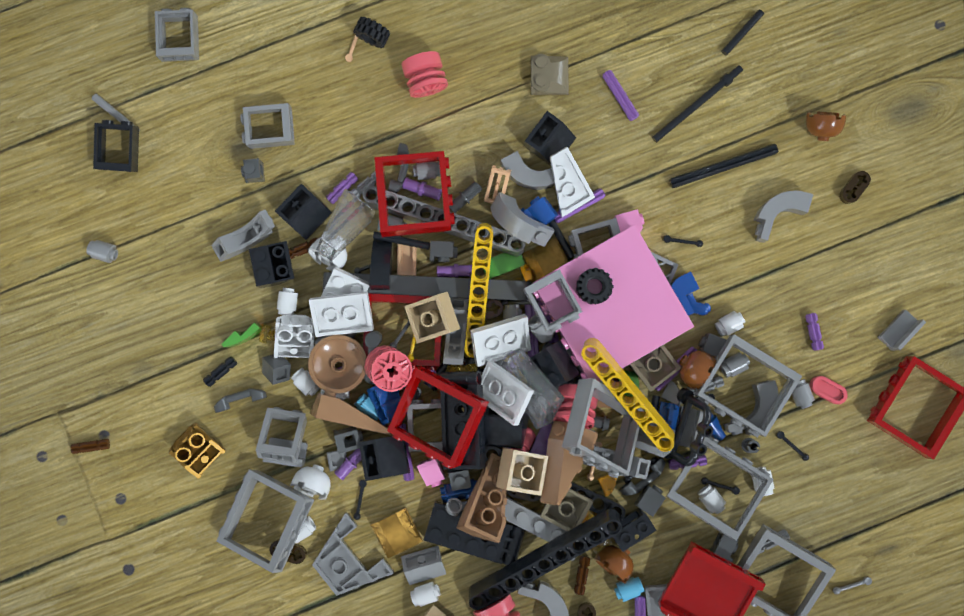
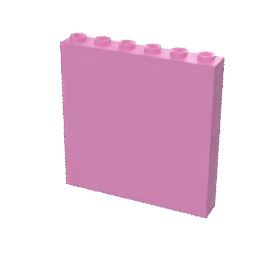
M635 225L546 275L548 276L560 269L582 310L578 314L579 319L571 323L567 320L561 323L562 328L555 331L556 333L559 332L563 339L560 341L564 348L570 350L572 354L570 358L575 367H580L582 379L594 378L599 382L601 381L581 354L584 342L589 338L598 339L620 367L624 368L694 327ZM594 268L603 269L604 272H608L610 274L609 277L613 280L612 285H614L609 298L596 305L582 301L583 299L579 298L578 291H576V283L579 276L586 270ZM591 279L587 283V289L592 294H598L602 290V283L598 279ZM558 281L533 293L536 299L540 298L543 303L541 308L546 316L550 315L553 322L574 311ZM592 347L587 348L589 352H596ZM600 363L602 367H608V364Z

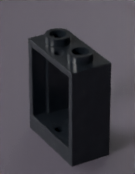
M102 120V123H94L93 169L138 172L139 127L133 126V122L121 121V125L114 124L112 120ZM106 129L130 131L129 164L105 162Z
M638 507L621 520L622 530L612 538L621 551L624 552L657 530L647 514Z

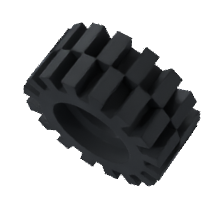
M360 17L353 30V33L359 39L377 48H384L390 36V31L386 27L366 17Z
M598 268L588 269L583 272L576 283V291H578L579 298L581 297L582 301L588 304L595 305L606 301L614 288V285H612L613 280L609 277L610 274ZM598 279L602 283L600 293L592 294L588 291L587 283L589 280Z

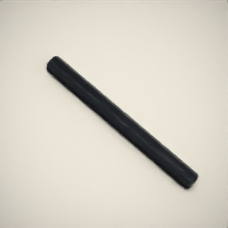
M771 144L673 177L669 180L672 188H677L775 155L779 152L776 144Z

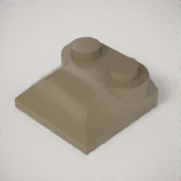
M545 54L531 56V95H568V57L547 56Z
M664 345L629 364L630 368L637 374L650 392L681 369Z
M570 488L559 506L545 504L540 517L565 531H569L582 524L593 500Z

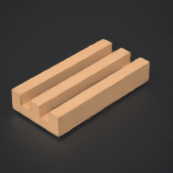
M495 165L492 166L484 202L491 204L494 202L498 194L502 175H506L501 193H506L511 173L510 169L504 170L502 167L496 168ZM498 173L493 197L491 199L489 198L494 174Z

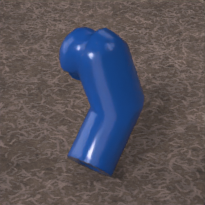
M693 293L686 296L695 312L694 314L703 316L710 312L711 307L708 303L696 302Z

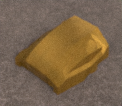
M557 238L549 240L545 247L538 245L522 253L535 281L569 262Z
M194 423L173 443L169 449V454L187 471L199 479L213 461L226 450L201 429L197 423Z
M406 507L395 514L393 513L391 516L370 524L387 558L393 557L423 542Z

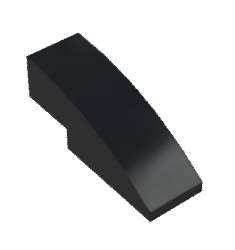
M373 239L369 282L371 290H390L393 243Z

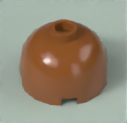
M812 111L807 112L806 127L811 135L818 137L817 140L829 141L830 137H836L843 131L847 115L843 114L839 117V113L820 111L812 115Z
M694 351L688 356L684 355L679 362V365H681L680 378L693 390L699 389L711 374L709 373L710 366L715 367L716 358L705 351Z
M609 545L602 548L594 557L604 570L611 575H617L616 579L624 584L633 573V560L629 556L631 552L628 549L622 552L620 548Z

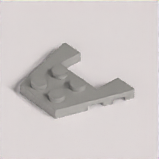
M348 513L344 514L312 564L336 596L394 573V570L384 558L367 570L344 542L343 538L358 526Z

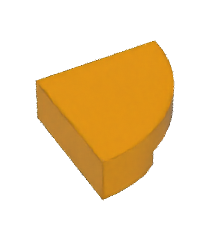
M527 264L521 266L520 269L525 281H535Z
M608 474L597 478L606 497L613 492L617 478L610 477Z

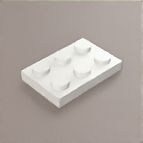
M335 266L321 297L367 292L369 282Z
M368 291L309 299L316 337L374 330Z
M525 314L470 330L474 360L477 367L486 365L488 361H499L531 350L528 317Z
M488 361L482 374L483 399L489 401L487 405L489 408L513 426L519 425L534 390L495 362Z

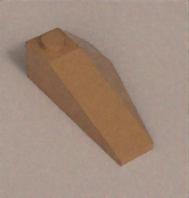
M327 391L324 394L318 393L310 410V414L318 419L391 435L386 427L336 397V393Z
M553 422L547 444L546 456H548L541 503L559 506L572 486L573 478L582 470L583 458L569 454V451L562 447L568 422ZM584 428L581 445L593 451L598 434Z
M491 453L486 462V468H483L456 528L474 537L499 543L506 525L505 505H507L506 490L496 487L501 457Z

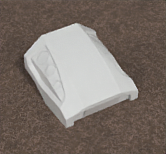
M285 314L276 318L274 358H309L314 348L315 331L312 318L306 315Z

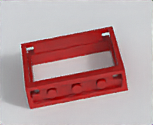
M444 151L374 157L380 233L382 237L452 231L451 225L455 224L454 213H450L449 206H453L452 194H448V187H451L450 175L446 176V169H450L449 157H445ZM439 161L445 221L389 226L384 166Z
M368 293L371 313L372 303L412 304L432 297ZM371 331L364 332L363 349L366 357L368 356V347L365 344V337ZM442 336L435 338L434 360L414 359L411 362L412 369L417 366H425L429 370H436V366L440 367Z
M906 356L899 363V369L896 374L890 377L887 389L883 390L879 395V402L870 410L871 413L867 421L921 456L934 460L964 411V387L917 357ZM914 367L919 368L957 392L924 446L882 420Z
M423 366L414 367L411 379L404 390L387 431L393 434V438L399 441L404 440L409 443V447L415 450H422L427 457L438 459L444 467L452 469L461 466L489 401ZM421 380L474 407L452 456L400 428Z

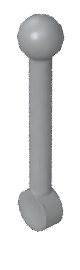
M864 577L862 581L855 582L840 588L834 587L833 593L837 595L840 594L841 591L856 586H860L863 584L870 585L872 583V579L870 577Z

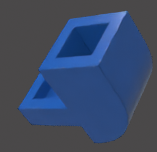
M692 272L678 277L670 284L688 316L695 312L686 295L700 289Z

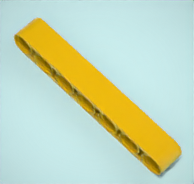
M487 223L479 224L475 232L465 338V353L474 358L473 350L468 347L472 344L470 327L472 325L482 327L485 324L493 242V228ZM487 229L490 235L483 238L479 235V231ZM483 248L487 250L488 254L485 257H481L477 254V251ZM483 268L486 273L483 276H479L475 270ZM476 287H481L484 292L478 295L473 290ZM474 306H480L482 308V311L480 313H474L472 311V308Z
M596 338L587 339L581 352L583 359L660 451H671L674 447V431L602 343ZM592 347L596 352H589L587 348ZM600 363H606L608 367H602ZM612 378H619L621 381L614 382ZM625 393H631L633 396H632V397H627V396L624 395V394H625ZM643 408L645 409V411L640 412L637 409ZM656 423L657 426H651L649 424ZM662 438H668L669 440L664 441Z

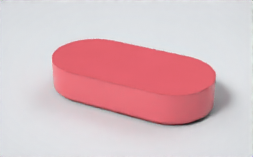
M815 376L811 379L809 383L810 389L819 397L832 404H842L847 400L848 394L843 386L824 376Z

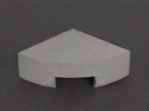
M670 381L661 397L680 407L681 402L677 400L679 387L673 381Z
M338 450L327 452L330 472L343 464L347 452L340 454Z

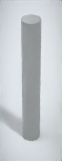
M98 94L92 96V100L120 123L121 121H129Z

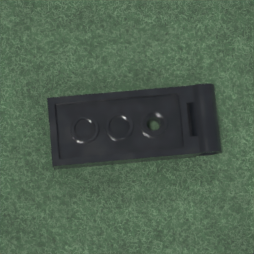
M480 371L441 372L440 376L483 398ZM441 390L442 450L452 456L474 407ZM484 414L461 466L452 469L486 468Z
M435 501L424 541L504 565H509L518 559L526 530L506 522L499 543L489 540L484 541L482 538L474 537L456 528L463 510L457 516H452L446 511L445 503Z

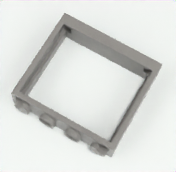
M733 334L728 337L717 355L715 367H710L709 373L711 374L709 378L696 390L694 395L707 405L710 404L715 407L714 411L724 417L726 414L731 417V422L739 427L744 425L749 428L747 432L757 438L759 435L766 437L802 376ZM732 346L787 379L759 427L704 393Z
M594 378L579 379L562 447L567 449L569 454L583 458V462L596 466V469L608 472L610 477L629 476L640 426L604 384ZM592 396L624 415L613 462L581 445ZM642 408L637 409L640 412L644 411Z
M705 437L703 444L707 448L762 482L736 526L732 529L676 493L692 466L683 467L665 497L727 537L737 541L774 479L769 477L770 474L762 468L758 470L753 467V462L747 458L742 457L741 459L735 455L736 452L727 446L723 448L718 445L719 441L715 438Z
M249 469L244 475L240 490L235 495L232 508L227 512V519L219 530L216 542L271 573L282 572L315 499L259 470ZM257 481L297 501L270 561L231 539Z
M763 524L737 565L748 570L766 541L770 540L821 570L822 572L793 615L807 616L836 569L831 563ZM757 595L754 596L750 603L754 607L758 605L763 608V611L769 616H791Z

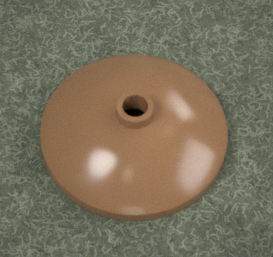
M332 335L322 339L314 346L309 356L308 369L312 380L322 390L336 394L346 393L356 388L364 379L367 357L362 346L354 339L344 335ZM338 362L343 364L341 369L336 368Z

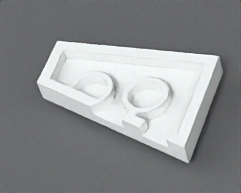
M568 147L550 156L560 215L563 217L592 200L595 196Z

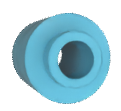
M630 577L625 584L618 582L616 583L617 588H614L618 600L622 599L623 602L641 595L640 593L645 592L639 577Z

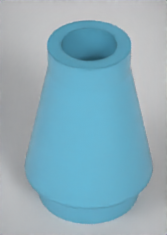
M363 393L354 405L357 407V410L376 421L378 416L369 395L367 396Z

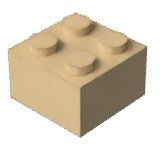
M448 292L404 306L417 344L460 329Z
M503 448L496 487L541 496L548 456Z

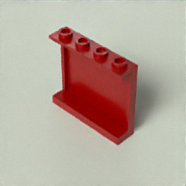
M691 541L661 595L658 604L661 612L666 616H744L757 591H763L766 584L761 577Z

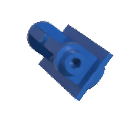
M661 402L659 414L671 429L676 430L680 407L676 404Z
M474 478L470 479L471 488L452 491L451 483L444 484V487H440L443 503H447L451 498L468 500L477 480H474Z

